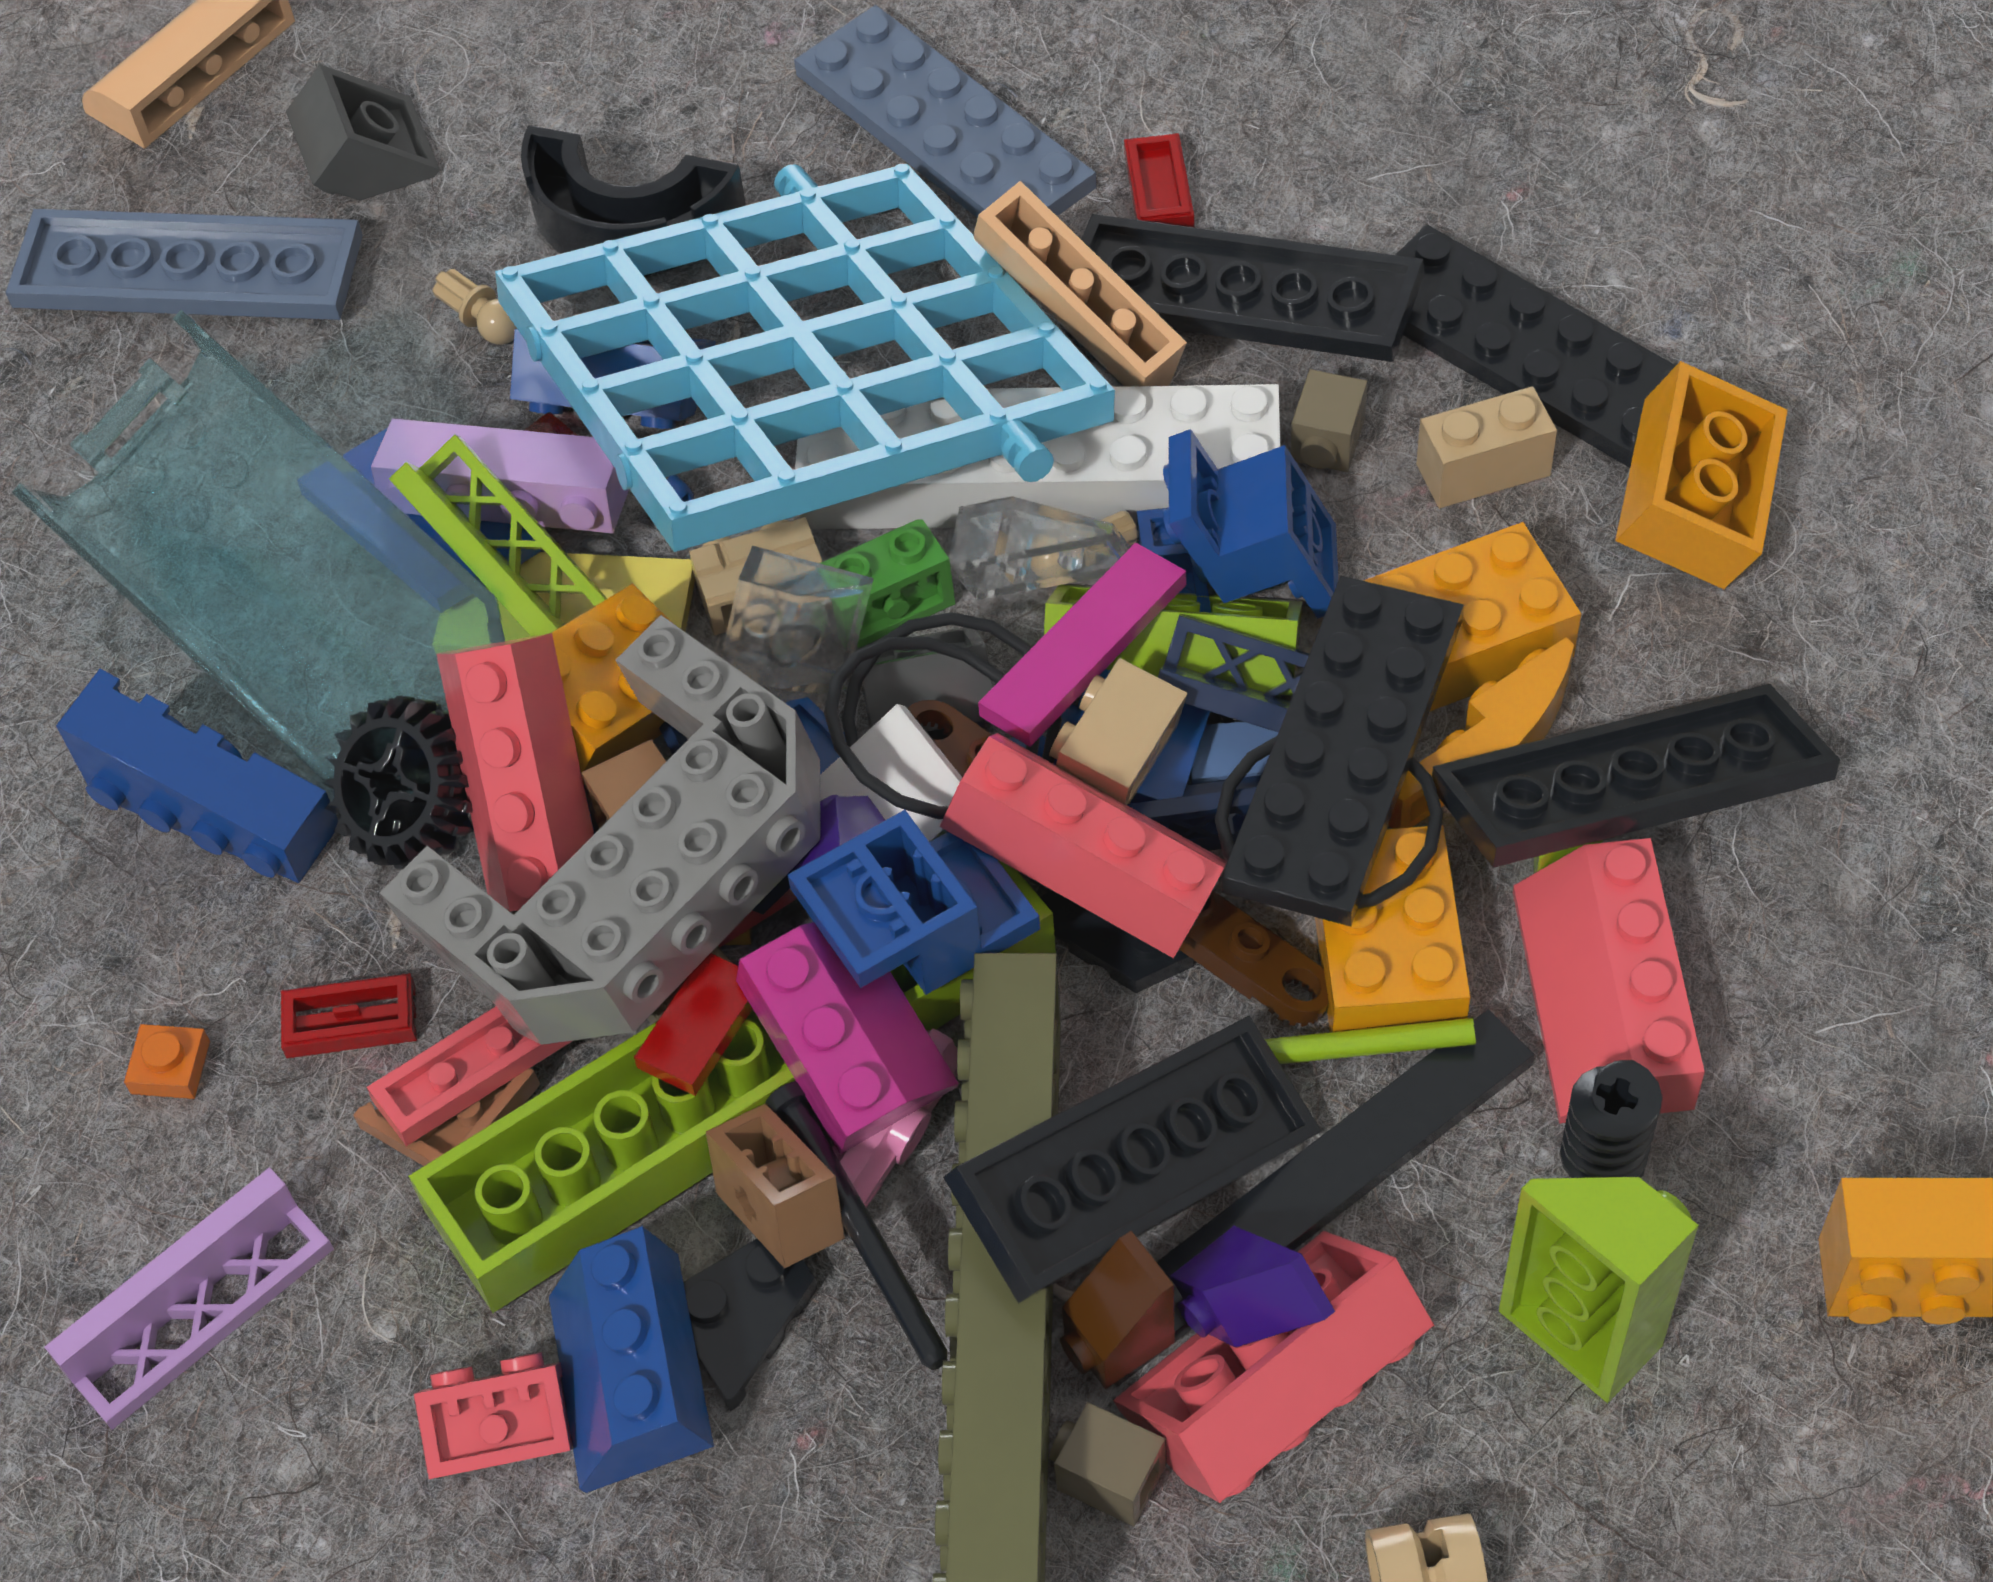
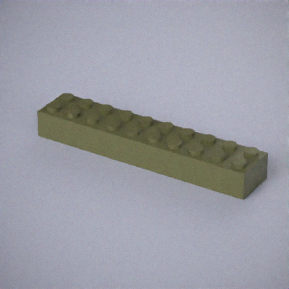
M974 953L973 979H961L960 1015L961 1020H965L964 1039L958 1040L957 1075L958 1080H962V1101H955L954 1136L955 1142H959V1163H953L952 1170L956 1166L1059 1114L1061 1009L1056 953ZM951 1192L952 1206H956V1228H949L948 1266L949 1271H953V1293H947L945 1301L946 1337H950V1361H943L942 1404L947 1405V1430H940L938 1445L939 1475H943L944 1500H937L935 1510V1544L940 1546L941 1572L946 1573H933L932 1582H1045L1054 1284L1018 1304Z

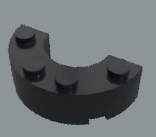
M528 125L521 146V163L534 217L543 237L560 254L601 244L607 240H616L693 220L707 214H716L746 206L738 164L685 155L673 171L656 181L637 186L612 185L594 178L589 173L580 134ZM677 266V267H674V268L662 270V271L655 272V273H660V272H664V271L676 269V268H679V267H681V266Z

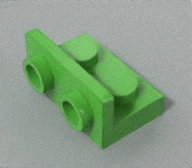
M922 519L912 521L821 562L814 567L815 578L830 600L836 637L847 654L854 651V648L865 646L884 637L908 620L931 616L955 605L950 559Z

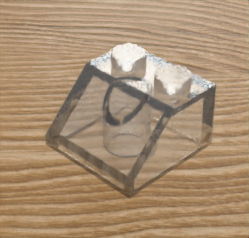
M752 546L737 582L721 658L783 702L828 693L831 677L848 657L857 650L874 578ZM850 676L843 683L842 690L847 689Z

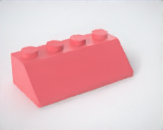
M552 633L436 654L451 726L456 735V749L461 751L463 763L460 765L462 775L467 776L469 784L465 791L467 799L472 803L473 813L470 814L487 894L509 912L518 911L594 835Z
M999 733L989 736L960 780L940 824V827L1172 958L1175 957L1199 916L1227 862Z
M1651 838L1585 844L1513 886V897L1559 1124L1566 1123L1573 1085L1580 1076L1595 1067L1606 1066L1619 1060H1634L1646 1067L1655 1077L1663 1097L1660 1113L1694 1110L1705 1070Z
M1322 1231L1301 1248L1298 1253L1303 1255L1335 1310L1333 1314L1323 1321L1236 1348L1209 1334L1203 1338L1196 1333L1113 1400L1129 1422L1165 1438L1166 1463L1186 1485L1221 1503L1225 1498L1236 1495L1249 1487L1254 1481L1256 1473L1278 1454L1293 1449L1302 1443L1308 1436L1310 1428L1330 1411L1355 1399L1360 1394L1363 1384L1383 1367L1407 1356L1414 1348L1415 1341L1434 1326L1396 1257Z

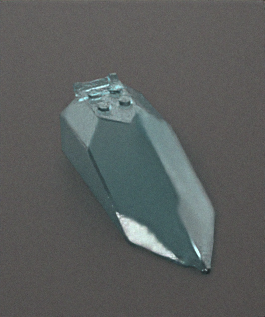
M180 310L173 320L187 332L200 352L188 377L180 385L158 363L149 358L138 370L142 376L87 435L81 431L69 444L99 472L90 482L66 497L31 489L22 483H19L12 493L325 781L334 776L335 768L325 757L335 752L339 753L341 750L335 734L344 730H351L349 715L358 714L360 711L367 712L368 703H374L378 700H389V698L395 699L396 696L414 697L415 700H433L437 704H441L442 710H448L436 654L504 642L505 637L501 624L502 617L498 600L495 595L213 335ZM159 392L166 396L168 399L116 455L111 458L105 450Z

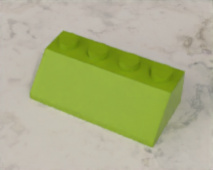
M1061 584L1057 586L1045 603L1044 635L1091 588L1090 586ZM1178 593L1106 669L1111 671L1117 660L1121 658L1158 677L1160 669L1165 663L1180 614L1298 650L1302 601L1241 597L1223 603L1218 595L1198 596L1209 597L1212 613L1200 612V602H1197L1196 594ZM1188 632L1178 666L1205 673L1225 663L1213 639ZM1226 644L1233 658L1248 651ZM1258 654L1237 665L1248 687L1258 691L1266 692L1286 681L1276 660L1272 657ZM1286 662L1295 677L1297 665ZM1230 670L1215 676L1236 683ZM1288 689V690H1286V691H1284V692H1282V693H1280V694H1278V695H1276V696H1278V697H1281V695H1290V696H1293V693H1292L1291 689Z
M1640 1177L1530 1179L1521 1188L1499 1312L1608 1404L1663 1346L1699 1225L1692 1220L1690 1212L1677 1197L1664 1190L1656 1191Z

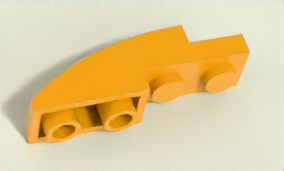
M1565 637L1547 650L1543 648L1536 649L1524 658L1515 671L1500 681L1491 680L1480 686L1468 702L1465 731L1459 729L1449 734L1440 743L1435 752L1419 763L1432 776L1433 766L1544 739L1563 701L1569 680L1574 644ZM1409 770L1388 824L1392 829L1413 827L1430 816L1422 786ZM1440 800L1441 807L1445 806Z

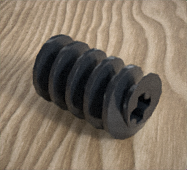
M1634 1060L1614 1061L1606 1066L1595 1067L1582 1074L1573 1085L1559 1153L1563 1169L1571 1178H1641L1644 1176L1663 1098L1658 1081L1646 1067Z

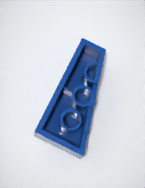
M100 668L56 725L88 785L86 787L88 795L107 809L118 810L119 807L138 814L144 822L158 831L167 833L174 829L188 835L198 846L212 854L221 855L225 851L239 857L251 869L263 876L272 878L278 874L300 883L335 833L334 830L338 823L336 814L325 809L330 803L327 792L255 752L248 761L243 760L240 752L224 738V735L202 724L196 734L168 714L170 712L169 705L148 694L145 695L140 703L125 696L118 689L120 679Z

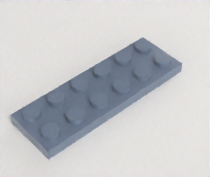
M874 5L794 59L796 75L977 218L982 211L1019 181L1028 187L1056 216L1096 189L1095 171L877 5Z
M33 209L5 293L12 308L341 320L363 234L359 221L351 219Z

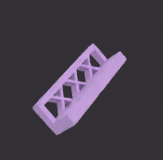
M269 1167L44 1346V1348L71 1383L110 1429L113 1430L327 1256L334 1248L329 1239L297 1206L286 1184ZM290 1223L308 1241L306 1245L288 1259H265L268 1241ZM227 1274L249 1275L246 1293L233 1304H210L213 1285ZM171 1319H194L190 1339L178 1349H155L158 1330ZM208 1319H213L210 1323L207 1324ZM115 1364H137L134 1384L110 1404L92 1384Z

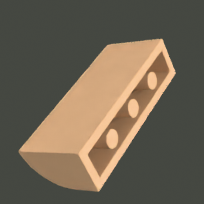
M196 0L83 94L82 103L85 113L145 149L295 22L289 0Z
M1019 181L978 215L974 230V240L1123 386H1169L1171 384L1187 342L1028 187Z

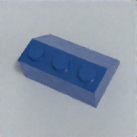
M515 329L510 399L529 402V411L563 414L564 406H572L542 363L532 360L527 342L518 329ZM691 338L700 350L715 346L716 341ZM649 340L580 358L594 379L663 360ZM690 397L629 415L641 416L640 425L645 427L673 429L676 427V421L695 415L697 404Z
M643 1226L580 1249L549 1295L558 1358L559 1362H561L562 1383L579 1489L588 1493L712 1448L714 1443L679 1255Z

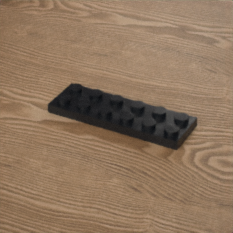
M1098 214L1091 215L1081 238L1098 257L1174 330L1394 362L1424 278L1423 259Z
M1426 224L1395 254L1423 259L1424 278L1403 336L1503 394L1533 386L1554 424L1630 468L1644 399L1676 365Z
M1340 576L1221 877L1222 893L1352 926L1463 621L1464 604Z
M1766 684L1433 766L1432 777L1439 799L1494 868L1836 779L1840 759L1771 684Z
M1249 1015L956 1166L943 1178L1019 1304L1103 1257L1116 1241L1129 1231H1132L1136 1237L1142 1235L1302 1145L1322 1130Z

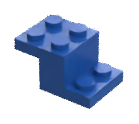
M1191 429L1170 436L1169 464L1163 467L1164 481L1169 491V507L1163 510V520L1171 540L1175 544L1182 543L1190 554L1194 571L1202 583L1209 582L1223 603L1287 582L1294 597L1297 599L1303 597L1317 619L1324 617L1339 581L1336 523L1287 447L1283 445L1217 469Z
M906 810L899 812L788 874L791 891L860 988L904 964L925 995L974 968V953H1000L1040 930L1038 913L996 858L950 832L929 842Z

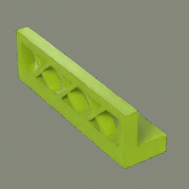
M454 434L420 468L405 462L389 478L531 637L552 633L565 625L560 619L561 593L584 594L594 606L607 599L460 436ZM457 456L471 469L470 496L447 495L434 480ZM482 483L494 496H482ZM456 504L469 505V518ZM481 505H503L511 513L510 540H489L480 531ZM522 527L535 541L522 540ZM496 548L510 549L509 562ZM521 549H543L551 557L550 584H528L520 575ZM562 571L575 585H562ZM536 592L550 593L549 606Z

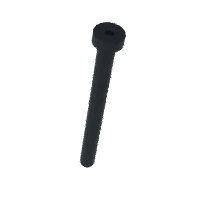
M797 1081L781 1086L767 1098L765 1103L836 1176L842 1223L922 1365L931 1370L939 1369L943 1366V1361H947V1349L811 1112L812 1106L807 1100L805 1093Z

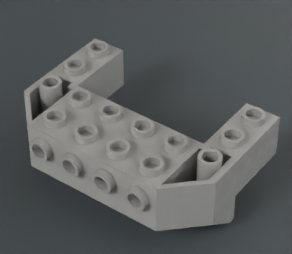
M662 615L615 661L639 703L686 736L688 740L514 915L428 846L379 893L410 934L489 998L513 1029L541 1045L635 1032L820 841V759L796 710Z

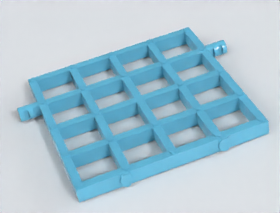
M796 164L788 165L778 172L774 181L775 189L781 197L716 214H707L693 220L616 240H607L601 244L517 266H508L495 271L498 301L527 342L532 360L542 363L615 467L622 489L624 491L631 490L673 552L686 550L693 546L793 518L797 515L891 487H897L901 484L995 456L1003 455L1024 481L1036 482L1050 472L1054 462L1053 455L1041 444L1042 442L1114 421L1115 389L1007 271L974 240L973 234L908 164H898L895 167L819 187L801 166ZM898 208L910 219L913 225L856 239L842 222ZM804 233L818 249L817 251L757 266L744 250L745 248ZM704 259H707L720 275V277L656 293L644 278V275ZM946 259L961 278L903 293L887 274ZM606 285L620 302L616 305L556 321L551 319L541 305L542 302ZM848 285L864 303L860 306L802 321L788 304V301ZM750 312L765 332L700 350L685 330ZM994 313L1011 333L952 350L936 332L935 328ZM649 340L663 360L594 379L580 358ZM895 340L912 361L850 379L833 357ZM794 368L811 390L744 408L729 386ZM1043 368L1063 391L1002 408L983 385ZM692 397L707 417V420L637 439L622 416ZM944 397L961 417L962 421L899 439L880 415ZM842 427L860 451L792 470L774 446ZM737 457L754 482L683 502L665 477Z

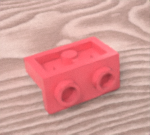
M542 1352L501 1360L502 1374L474 1379L472 1366L431 1374L432 1388L424 1389L414 1394L428 1478L434 1479L571 1451L573 1446L560 1379L562 1377L561 1362L544 1365Z

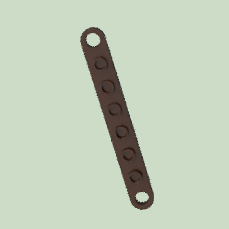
M922 700L907 708L920 725L922 723L923 726H927L928 722H931V727H934L936 723L939 730L944 728L943 733L948 735L947 738L932 740L962 777L987 738L992 735L961 712L941 701ZM1212 890L1179 950L1249 1000L1253 997L1268 1007V1011L1272 1015L1274 1013L1279 1015L1278 1020L1283 1022L1286 1019L1289 1021V1025L1292 1026L1300 1023L1301 1027L1307 1026L1309 1022L1312 1025L1316 1023L1319 1018H1322L1329 1005L1324 969ZM1293 979L1294 984H1298L1299 980L1302 981L1301 986L1305 988L1308 985L1307 991L1313 992V1000L1301 1001L1293 998L1285 991L1283 987L1284 982L1286 981L1288 984Z

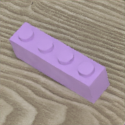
M392 418L371 465L381 511L421 515L389 478L405 462L420 468L454 434L460 436L542 527L614 533L629 489L625 491L622 489L615 467L594 437ZM457 456L434 480L447 495L470 496L471 469ZM482 483V496H494ZM456 504L469 518V505ZM481 505V521L511 524V513L503 505Z

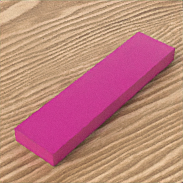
M1135 542L978 702L979 716L1031 747L1088 688L1096 675H1100L1186 586V571Z

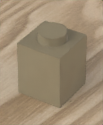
M1309 369L1291 426V455L1296 462L1318 469L1329 468L1349 472L1365 420L1368 380Z
M1087 1402L1077 1422L1074 1423L1066 1420L1053 1442L1049 1459L1055 1462L1057 1490L1135 1527L1166 1467V1440L1153 1432Z

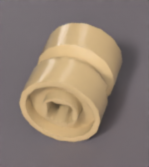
M1469 1513L1429 1519L1423 1532L1416 1533L1407 1523L1367 1529L1365 1532L1366 1554L1371 1582H1488L1480 1538L1475 1522Z

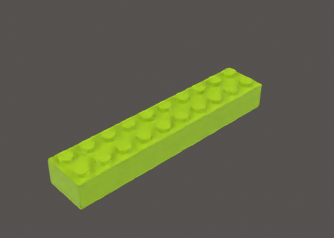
M998 860L1040 918L1039 931L1000 953H1056L1053 912L1017 870ZM904 964L890 972L924 1028L931 1030L932 1028L938 1029L960 1014L961 979H973L974 968L925 995ZM753 1009L696 1096L637 1068L634 1056L658 1022L656 1021L408 1176L425 1213L492 1313L568 1266L580 1249L613 1237L713 1173L706 1131L765 1104L767 1098L775 1090L787 1083L796 1081Z

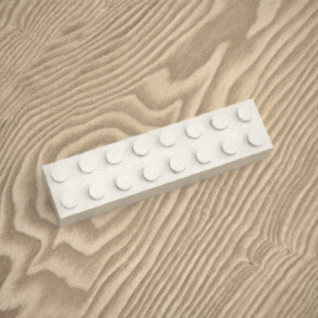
M1279 384L1113 387L1115 389L1114 421L1042 442L1041 444L1053 455L1054 462L1050 472L1036 482L1024 481L1001 455L799 515V518L806 517L810 529L899 528L917 519H922L928 528L1073 526L1077 523L1082 526H1089L1115 513L1126 511L1137 525V511L1169 507V491L1164 481L1163 467L1169 464L1170 436L1191 429L1217 469L1280 447ZM1060 387L986 388L1002 408L1063 391ZM944 397L880 415L899 439L962 421L961 417ZM842 427L797 439L795 469L860 450Z

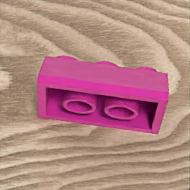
M814 922L796 927L739 960L736 982L795 1080L805 1093L807 1100L840 1154L958 1087V1081L891 972L860 988Z

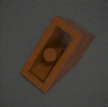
M1129 1231L1116 1241L1062 1306L1064 1336L1060 1338V1343L1065 1354L1081 1374L1084 1375L1091 1370L1105 1389L1175 1343L1174 1284L1135 1234Z

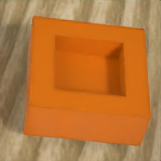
M140 1024L124 1079L129 1092L133 1095L195 1099L210 1044L205 1030L202 1028Z

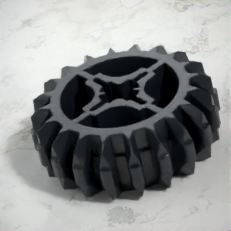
M396 696L395 699L389 698V700H378L374 703H368L367 712L360 711L358 714L349 715L351 730H344L335 734L341 747L340 752H335L325 757L335 766L334 776L322 782L327 787L334 789L335 798L325 809L334 814L341 815L334 831L343 836H351L349 850L356 851L358 854H367L369 862H374L377 865H394L396 869H404L426 846L430 847L440 856L441 854H450L453 851L460 850L458 836H466L468 833L474 832V828L468 818L469 813H473L472 803L466 796L465 788H468L469 784L467 776L462 775L460 765L463 763L461 751L456 749V735L451 726L448 710H442L441 704H437L433 700H415L414 697Z

